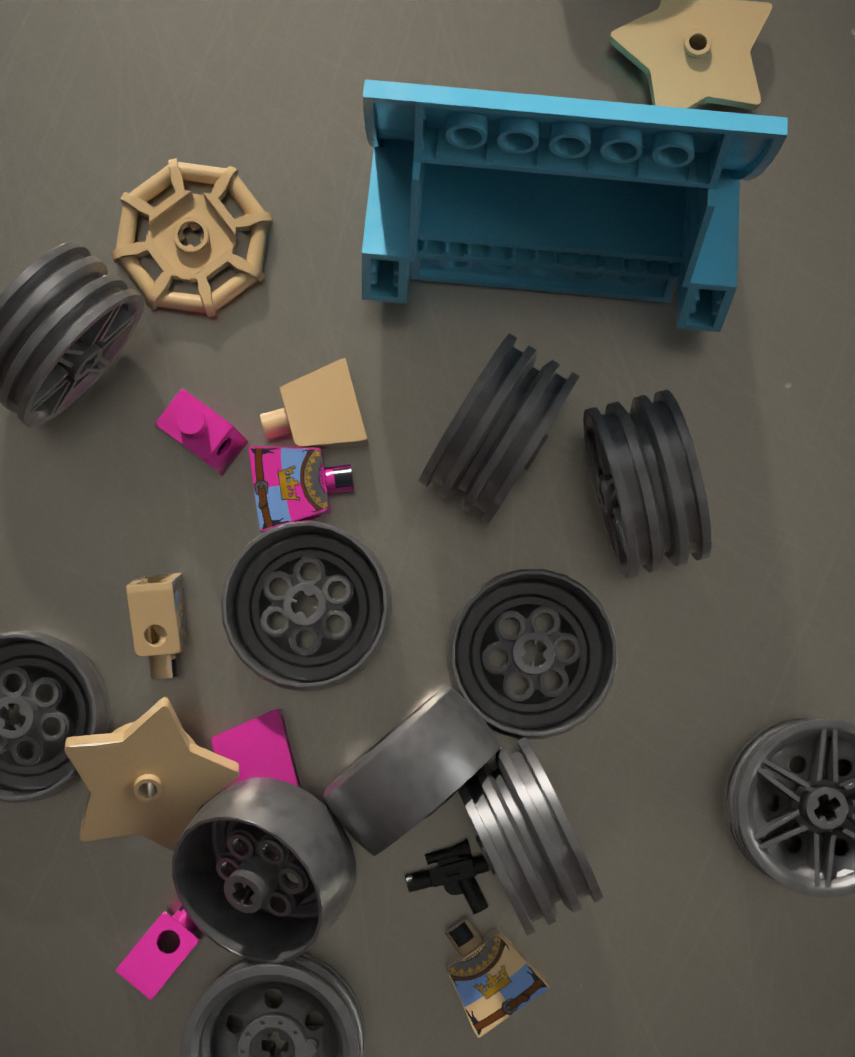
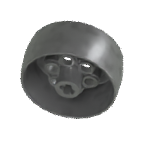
M312 520L288 522L276 526L250 541L235 558L225 578L221 598L222 623L229 643L242 663L263 680L280 688L301 692L326 690L338 686L365 670L381 650L389 633L393 612L391 587L384 567L373 551L354 534L333 524ZM308 563L315 564L318 568V575L312 581L303 580L300 575L301 567ZM278 578L284 579L288 585L287 592L283 596H274L270 591L272 583ZM339 581L346 586L347 591L342 599L335 600L329 596L328 589L333 582ZM303 593L307 597H317L318 606H312L316 612L311 617H307L303 612H295L294 603H298L296 599ZM274 612H280L285 616V625L280 630H273L269 627L268 618ZM334 615L341 616L345 624L343 630L336 634L330 633L326 627L327 619ZM305 630L310 631L314 637L313 645L307 649L300 648L296 643L297 634Z
M518 569L497 575L480 585L462 603L452 621L447 639V668L453 689L470 703L492 730L518 739L524 737L526 739H546L567 733L584 723L602 705L612 687L618 665L617 639L612 621L601 602L584 585L565 574L546 569ZM547 613L552 616L554 623L551 630L545 632L537 628L536 618L539 614ZM510 617L519 621L520 631L517 635L508 636L503 632L502 623L505 619ZM533 640V645L539 642L544 648L541 654L543 661L536 667L534 661L529 666L521 658L526 653L523 645L527 641ZM562 640H569L573 644L574 654L567 659L560 657L557 653V645ZM502 649L506 652L508 658L507 663L503 667H494L490 663L489 655L493 650ZM551 671L557 672L562 678L560 687L555 690H549L544 684L545 675ZM516 676H523L528 682L527 691L521 695L515 694L510 688V682Z
M28 630L0 633V736L3 737V743L0 746V801L9 803L40 801L60 794L81 779L65 753V740L67 737L107 734L110 723L109 697L103 680L95 667L73 645L50 634ZM13 674H17L22 680V686L16 692H11L6 687L7 680ZM44 684H49L54 690L53 699L47 703L41 701L38 697V690ZM18 704L20 706L19 714L26 718L23 725L15 724L14 728L8 717L10 710H13L14 705ZM51 717L58 719L61 723V730L55 736H51L45 731V723ZM24 741L32 742L36 748L34 756L30 759L23 757L19 753V747Z
M443 687L327 786L323 799L333 815L352 838L371 855L376 856L445 804L457 792V789L470 779L498 751L500 744L490 727L470 703L452 687Z
M253 777L235 782L208 801L194 816L176 844L172 857V878L177 896L187 915L199 930L216 945L235 956L254 962L279 963L292 960L308 951L318 943L338 920L350 899L356 883V860L352 844L343 826L329 808L316 797L292 783L274 778ZM241 840L247 843L249 849L241 847ZM268 844L274 845L279 850L280 855L274 854L269 849ZM287 873L293 874L299 882H292L288 878Z

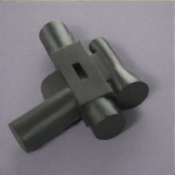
M468 839L452 847L425 854L427 865L438 863V866L405 875L409 893L443 885L445 891L451 895L463 894L473 914H477L489 907L475 879V876L478 874L489 872L488 864L484 855L472 857Z

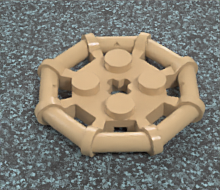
M177 158L168 160L169 164L130 193L124 192L120 198L123 204L116 249L111 252L113 262L121 265L145 297L146 306L153 310L162 307L205 313L208 317L216 316L217 310L255 282L261 283L265 277L262 271L269 225L273 223L272 215L270 212H265L238 176L239 170L232 166L219 168L178 162ZM185 181L214 184L211 194H194L192 191L186 190ZM171 184L173 185L175 193L153 208L147 203ZM230 193L246 215L234 219L221 201ZM142 215L149 218L148 235L146 234V240L134 243L138 216ZM190 227L193 231L201 228L204 231L200 236L201 243L194 247L191 244L187 246L181 244L185 239L183 233L185 228ZM250 230L247 259L245 260L235 255L237 235L240 231ZM150 254L163 272L155 282L139 262V258ZM229 265L239 272L212 292L208 280ZM173 279L181 280L185 283L197 282L200 295L168 290Z

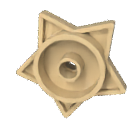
M661 0L657 10L612 31L609 42L644 72L650 86L652 105L693 109L700 105L714 103L756 110L761 104V96L750 51L773 6L771 3L744 0ZM690 45H697L702 50H694Z
M166 697L160 699L137 721L125 724L112 733L67 737L65 740V753L89 789L80 827V840L82 842L139 834L175 851L179 838L197 814L198 808L240 777L239 764L196 745L194 740L184 731L170 700Z

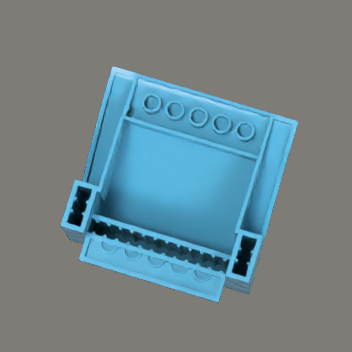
M365 79L363 90L364 123L368 143L374 149L361 253L362 300L407 304L410 266L412 280L671 303L677 284L675 328L721 332L737 289L740 180L749 181L755 179L772 163L787 137L788 118Z

